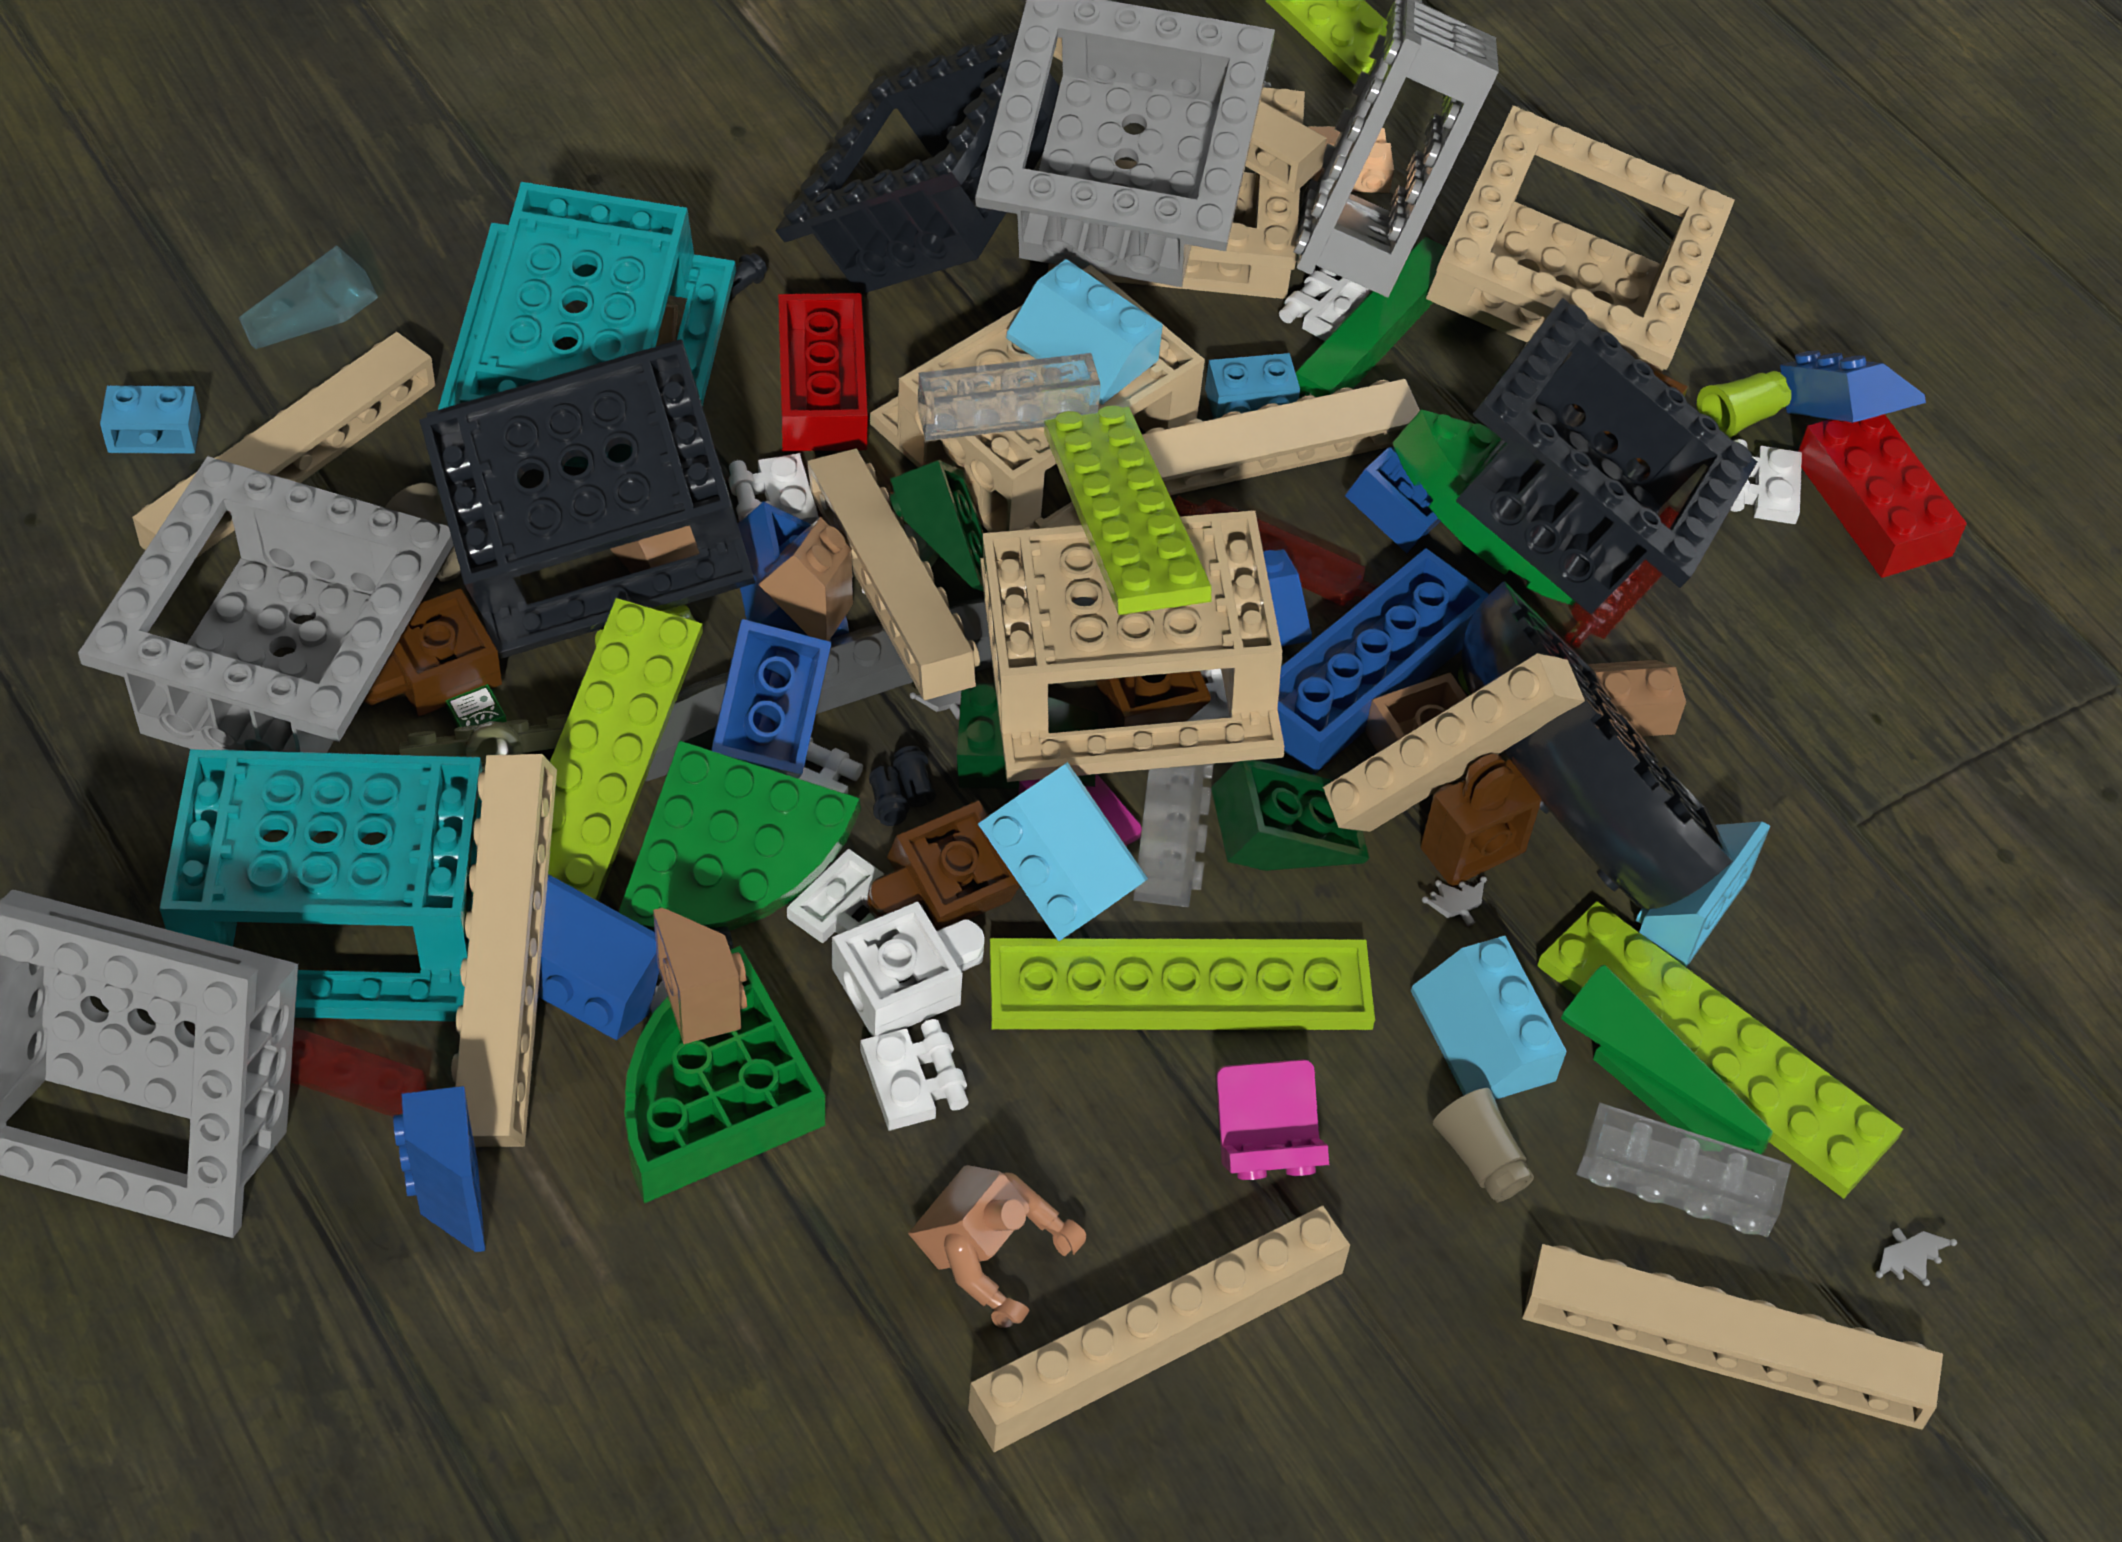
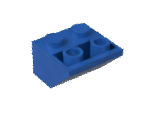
M1388 447L1362 472L1345 495L1406 553L1441 522L1429 507L1433 499L1421 484L1418 486L1413 485L1403 469L1394 447Z

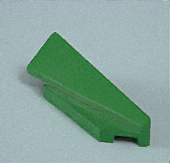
M1601 965L1566 1008L1561 1017L1565 1023L1601 1045L1596 1049L1593 1060L1702 1153L1720 1154L1724 1148L1751 1150L1753 1156L1762 1155L1773 1135L1772 1130L1606 965Z

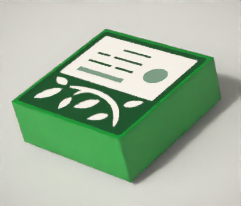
M488 684L446 700L447 711L457 728L480 725L489 721L507 722L506 715Z

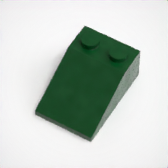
M937 460L891 478L894 492L890 493V499L896 514L899 517H903L904 521L972 588L983 591L980 558H983V530L963 471Z
M976 683V687L961 690L957 743L959 788L1019 789L1020 781L1007 782L995 683ZM1048 697L1049 733L1098 729L1097 712ZM1096 774L1078 776L1084 786L1095 787Z
M1257 760L1237 761L1211 787L1227 862L1269 871L1364 864L1370 857L1363 831L1338 828L1323 788L1334 780Z

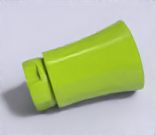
M1780 372L1757 373L1744 379L1702 388L1698 394L1696 406L1700 414L1711 417L1717 423L1719 430L1731 438L1741 430L1777 414L1781 408L1788 406L1791 401V390L1787 385L1786 377Z

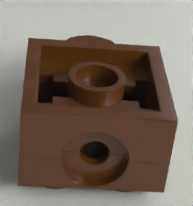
M461 588L419 604L366 695L364 703L374 705L405 693L415 713L420 717L445 707L446 700L487 684L490 689L502 685L498 651ZM441 660H448L447 662L439 663Z
M1498 753L1485 755L1469 767L1466 780L1458 784H1446L1434 794L1420 848L1447 883L1454 887L1460 882H1464L1526 852L1542 799L1510 759L1504 761Z
M979 800L896 836L887 856L895 871L876 878L867 894L868 910L875 919L919 902L935 930L938 931L1012 901L1020 884L978 825V823L988 817Z

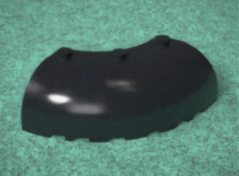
M1505 581L1502 582L1477 608L1465 632L1462 646V668L1470 695L1538 653L1568 660L1585 702L1559 715L1534 733L1504 750V753L1542 799L1539 809L1545 814L1551 812L1568 834L1599 867L1596 871L1597 874L1611 890L1615 892L1620 889L1634 904L1643 909L1665 907L1691 895L1733 862L1708 809L1667 766L1660 769L1657 765L1659 762L1658 758L1646 745L1645 740L1627 718L1620 714L1619 710L1610 701L1612 698L1601 684L1595 671Z

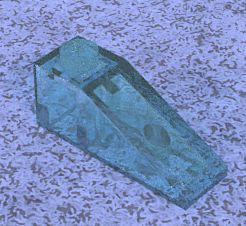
M335 246L241 315L239 319L251 346L258 349L346 322L376 300L378 296L366 271L341 248Z

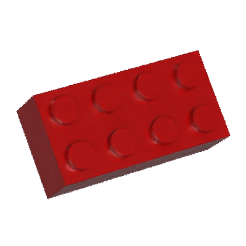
M861 293L778 294L782 451H842L856 448L857 450H867L868 414Z
M1885 414L1854 423L1829 419L1807 426L1798 451L1802 452L1801 468L1881 578L1953 556L1967 523Z

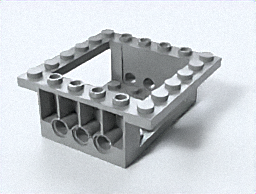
M1027 0L975 197L976 207L1017 214L1019 258L1059 265L1067 259L1080 269L1092 265L1098 271L1105 274L1182 287L1192 246L1220 251L1227 250L1274 42L1275 29L1108 0ZM1059 37L1062 38L1063 77L1039 171L1025 169ZM1130 123H1138L1144 126L1145 130L1140 134L1132 135L1123 128ZM1129 157L1134 159L1137 164L1131 169H1121L1115 162L1120 158Z
M1394 0L1386 18L1388 22L1385 37L1380 34L1378 35L1369 54L1370 58L1375 59L1369 73L1361 71L1352 90V94L1357 96L1351 110L1344 107L1335 126V130L1340 132L1334 146L1327 143L1322 164L1323 170L1318 181L1310 179L1302 196L1301 214L1298 219L1300 222L1295 239L1297 243L1293 251L1298 254L1297 269L1312 275L1317 265L1386 297H1389L1499 72L1496 37L1422 4V0ZM1407 77L1443 93L1442 99L1444 102L1442 108L1444 109L1441 115L1436 113L1432 115L1424 133V136H1426L1424 145L1426 146L1423 152L1417 149L1414 152L1406 171L1409 173L1406 179L1408 183L1405 188L1400 185L1398 186L1389 205L1391 211H1388L1351 194Z
M207 456L78 652L81 664L124 677L140 734L198 750L327 753L333 741L340 742L451 551L453 541L449 527ZM226 510L230 511L241 559L188 643L184 644L148 633ZM301 615L315 617L313 620L303 624L293 622L295 618ZM284 647L295 650L293 653L283 657L273 655L276 650Z
M12 889L0 900V1175L233 1238L242 1227L244 1185L287 1132L298 964ZM90 996L100 998L109 1013L96 1009L90 1000ZM137 1009L148 1011L149 1016L156 1022V1025L144 1022L139 1017ZM184 1021L195 1024V1036L187 1031ZM45 1080L190 1119L188 1175L6 1126V1121Z

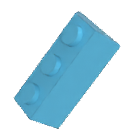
M1065 259L1037 280L1008 329L1006 338L1103 405L1159 360L1163 324Z
M1068 762L978 823L1058 941L1096 917L1148 879Z
M1762 821L1716 825L1733 862L1703 887L1682 900L1657 909L1642 908L1636 919L1637 922L1642 924L1639 933L1687 967L1748 881L1770 825Z
M1506 936L1461 948L1412 986L1411 993L1463 1096L1481 1088H1489L1496 1100L1557 1080L1567 1051Z

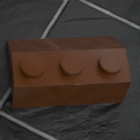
M1200 671L1095 680L1114 728L1185 722L1211 701V695Z

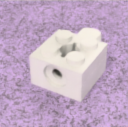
M915 902L833 936L832 969L872 1037L905 1029L961 1005L962 971L982 963L985 937L982 929L969 920H962L936 931L919 902Z

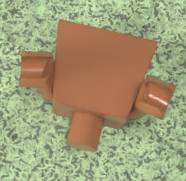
M969 1165L964 1166L908 1233L937 1269L951 1268L958 1286L981 1305L985 1306L987 1304L994 1309L991 1318L994 1324L1000 1328L1011 1327L1013 1323H1022L1029 1309L1018 1301L1006 1298L998 1291L999 1286L983 1273L980 1262L993 1257L1012 1232L1023 1226L1026 1216L1040 1230L1046 1229L1053 1235V1243L1062 1256H1066L1071 1250L1074 1255L1086 1240V1233L1080 1225L1070 1219L1063 1222L1058 1217L1059 1212L1014 1173H1001L1000 1171Z

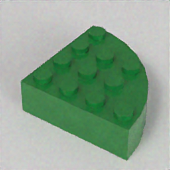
M1421 409L1394 440L1393 446L1403 469L1413 485L1418 486L1421 484L1433 499V502L1429 505L1430 509L1466 547L1491 567L1504 575L1511 570L1528 580L1526 588L1547 598L1573 605L1575 601L1456 502V499L1501 438L1491 429L1481 424H1474L1445 414H1437Z
M679 741L619 913L655 932L653 910L659 908L670 910L710 929L726 926L729 930H734L765 918L796 899L826 869L829 863H832L845 845L861 811L860 798Z
M741 946L730 950L731 954L740 953L746 972V981L742 982L747 999V1008L740 1009V1030L683 1044L667 996L654 1011L637 1040L626 1076L624 1115L631 1171L644 1204L825 1126V1094Z

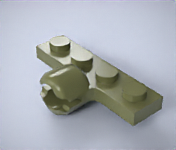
M569 714L550 716L546 718L547 724L529 726L528 720H512L503 723L489 721L480 725L454 729L455 735L436 737L435 731L416 732L408 735V741L400 742L399 752L400 755L481 757L482 771L485 772L486 755H522L531 751L555 749Z

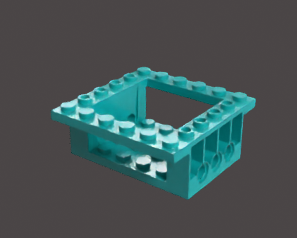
M521 182L509 225L491 222L438 410L655 347L668 296L687 298L677 340L682 339L703 406L736 273L735 261L694 254L686 207ZM575 300H580L587 304V307L579 313H570L565 310L566 305ZM563 337H573L578 341L573 348L568 350H561L555 347V343ZM617 444L610 449L608 459L616 463L624 462L630 458L633 448L627 444ZM580 456L573 457L566 462L565 466L587 469L588 460Z
M190 749L160 904V912L166 930L233 947L237 922L413 926L421 973L298 970L294 1018L456 1021L458 1007L463 1005L465 987L461 982L460 970L463 959L468 958L469 939L465 932V918L467 912L472 911L473 892L470 888L469 874L471 866L476 864L478 846L474 840V823L477 818H481L482 800L478 792V779L480 773L483 772L481 757ZM273 830L288 832L287 836L278 842L263 840V837ZM323 831H332L337 834L336 838L328 843L321 844L312 841L313 837ZM379 832L386 835L382 842L375 845L361 842L369 833Z

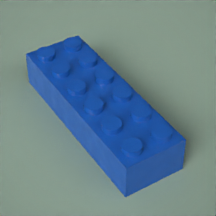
M1427 548L1424 549L1281 666L1277 710L1283 736L1284 752L1313 775L1365 732L1372 699L1424 682L1462 650L1469 622L1477 608L1489 594Z

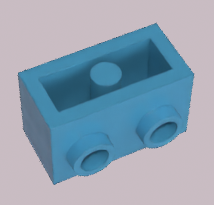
M1290 353L1209 360L1205 390L1213 419L1221 418L1223 415L1234 411L1242 414L1256 411L1267 404L1276 403L1279 406L1296 402L1299 399L1300 387Z
M107 386L100 425L108 453L195 454L201 418L194 386Z

